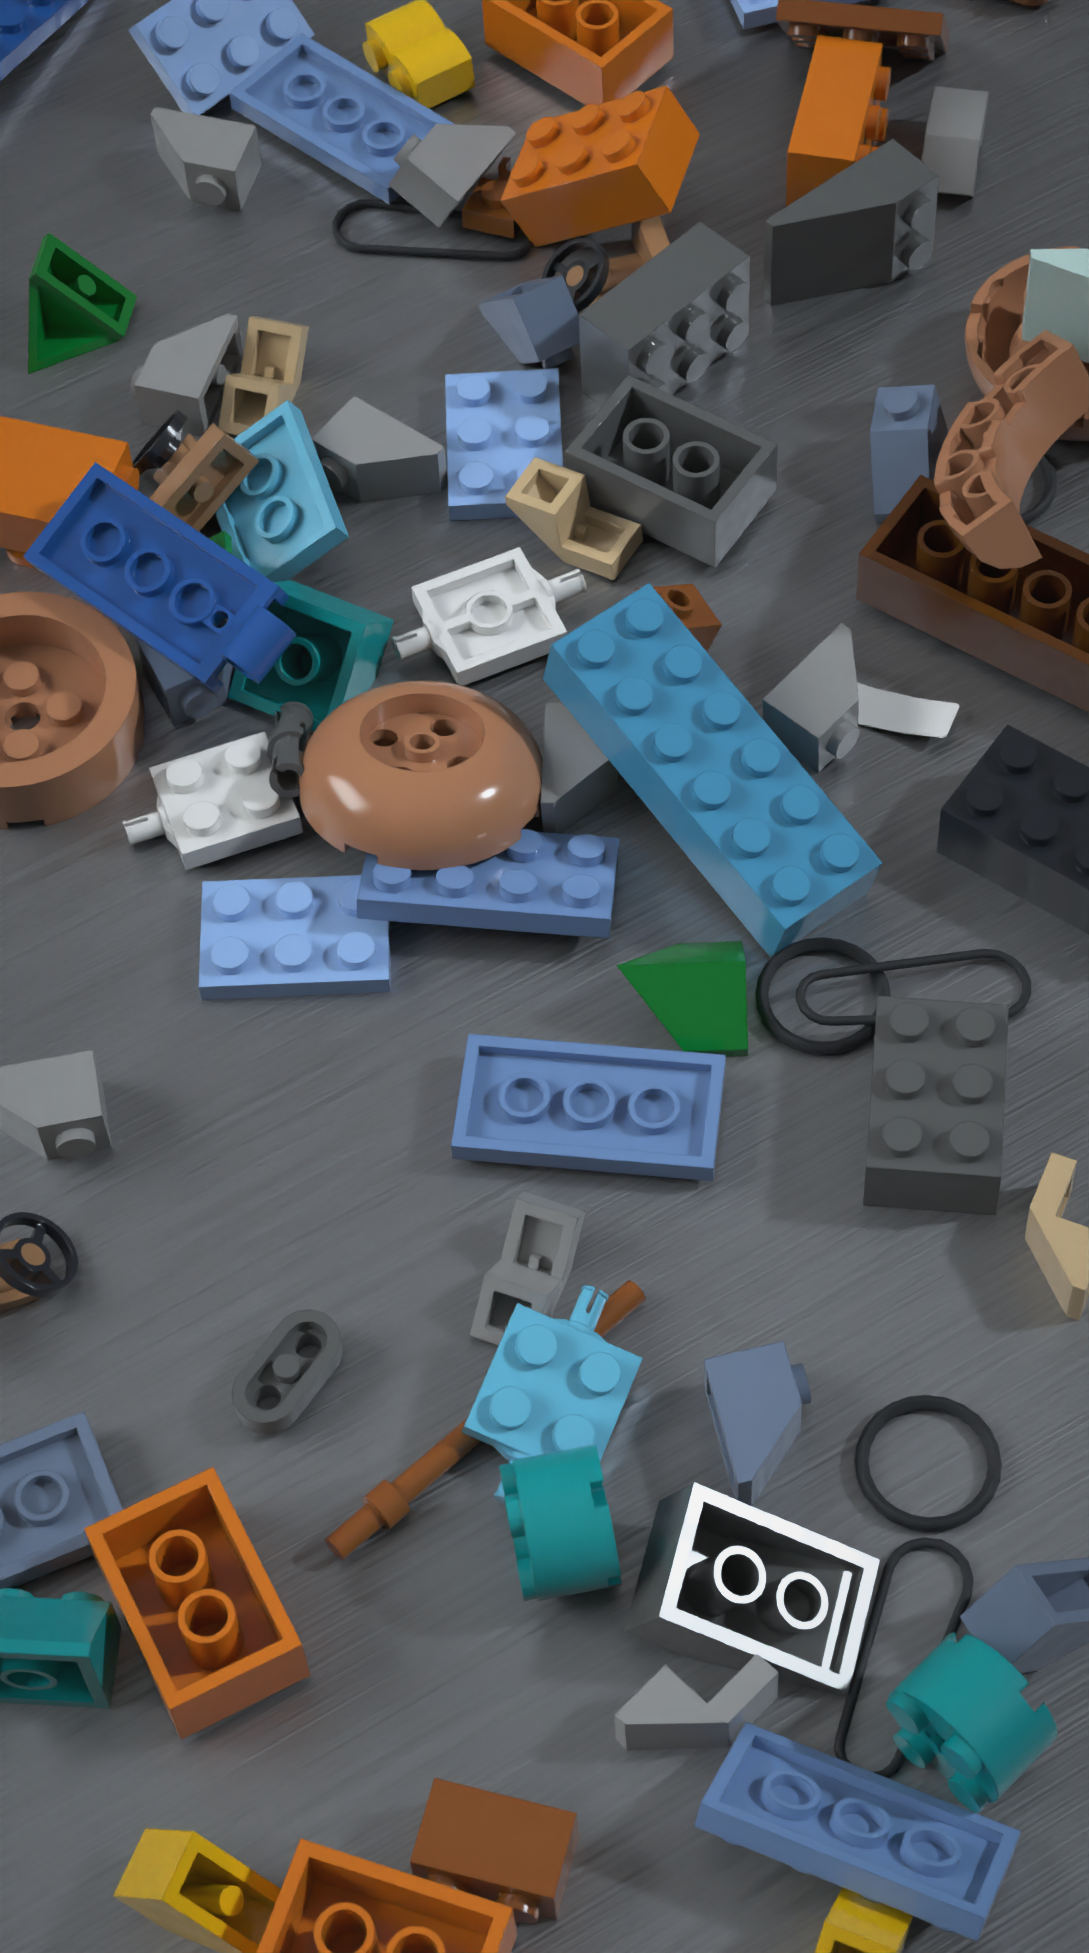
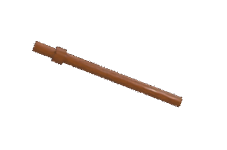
M628 1280L609 1296L594 1330L602 1338L646 1301L643 1291L636 1283ZM467 1418L391 1483L387 1480H382L362 1498L364 1506L325 1538L327 1546L337 1558L344 1560L381 1527L390 1530L410 1512L408 1504L481 1442L461 1432Z

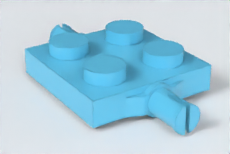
M583 1285L569 1320L553 1319L517 1303L461 1432L492 1445L505 1459L509 1460V1463H513L512 1460L594 1444L597 1446L601 1461L643 1359L607 1343L597 1332H594L609 1296L602 1290H599L589 1313H587L586 1309L595 1287ZM501 1479L493 1497L497 1501L504 1503V1490Z

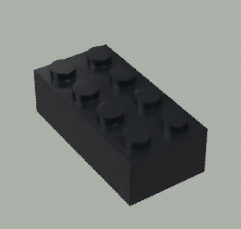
M1007 724L941 808L937 852L1089 934V767Z

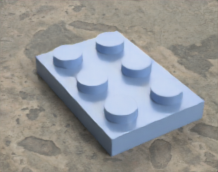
M171 0L128 30L182 112L201 115L228 96L231 90L301 33L309 38L315 35L292 0Z
M558 368L445 374L448 508L450 521L518 517L506 505L505 496L534 457L563 467Z
M361 875L202 881L199 991L201 1000L390 992L391 921L357 918V895Z

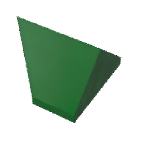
M51 233L43 237L29 276L28 374L118 342L125 336L137 299V295Z
M742 941L678 943L616 965L683 1051L726 1055V1057L748 1056L746 960Z

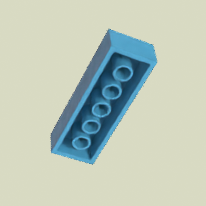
M650 583L551 644L543 680L770 958L789 944L798 942L868 894L883 862Z

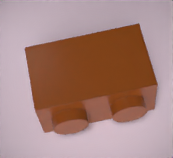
M434 1778L410 1859L412 1874L512 1907L516 1922L533 1924L537 1922L538 1916L557 1921L579 1840L577 1813Z

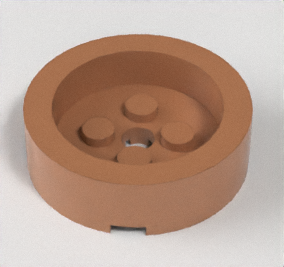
M31 591L0 594V829H9V823L42 819L45 826L68 820L89 810L109 796L124 781L136 763L145 738L144 701L132 652L121 632L108 618L89 605L62 595ZM13 716L16 719L26 716H40V721L37 725L29 730H14L10 728Z

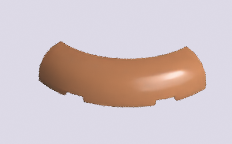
M1046 329L1018 350L995 371L993 378L996 386L982 400L968 402L948 432L936 463L934 484L939 493V509L945 522L969 552L981 562L998 569L1022 568L1042 558L1019 513L1022 495L1032 472L1044 454L1073 423L1089 411V375L1074 344Z

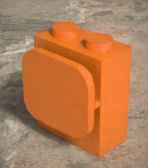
M0 416V547L5 548L7 556L12 562L34 568L23 557L95 462L138 490L139 471L133 467L128 442Z

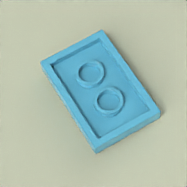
M287 400L234 438L259 462L215 512L222 532L225 531L231 536L232 555L272 582L285 581L349 538L299 408Z

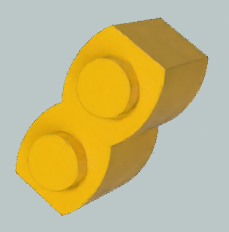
M412 1L365 23L367 41L363 42V51L370 67L375 72L382 70L387 76L391 87L418 103L431 108L475 87L473 63L468 50L457 35L444 26L436 11L427 1Z

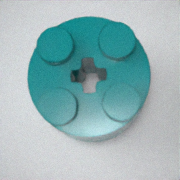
M596 1444L512 1460L513 1463L499 1465L524 1602L535 1599L542 1601L622 1585L612 1520L605 1489L602 1485L604 1479Z
M955 1632L950 1633L890 1692L886 1701L887 1709L901 1728L893 1736V1740L899 1750L919 1768L924 1769L929 1763L948 1779L947 1785L953 1795L966 1808L975 1813H979L988 1803L996 1802L1055 1742L1058 1730L1055 1720L1044 1702L1033 1711L1020 1694L1029 1684L1023 1675L992 1647L968 1634L957 1643Z

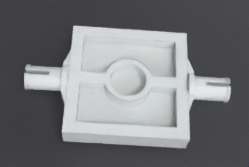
M515 548L412 586L413 603L423 620V627L391 637L392 646L399 661L432 649L445 661L457 685L464 686L549 654L551 644L568 634L556 612L555 603L580 593H586L585 579L580 569L577 568L572 572L546 580L541 574L531 568L521 548Z
M265 731L149 767L152 783L157 794V811L122 821L130 846L165 834L167 839L177 847L185 870L303 833L301 819L295 806L296 798L278 795L270 786L269 775L272 764L267 756L268 738Z

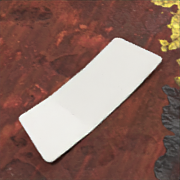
M857 683L859 725L904 734L945 738L960 707L957 703L921 699Z

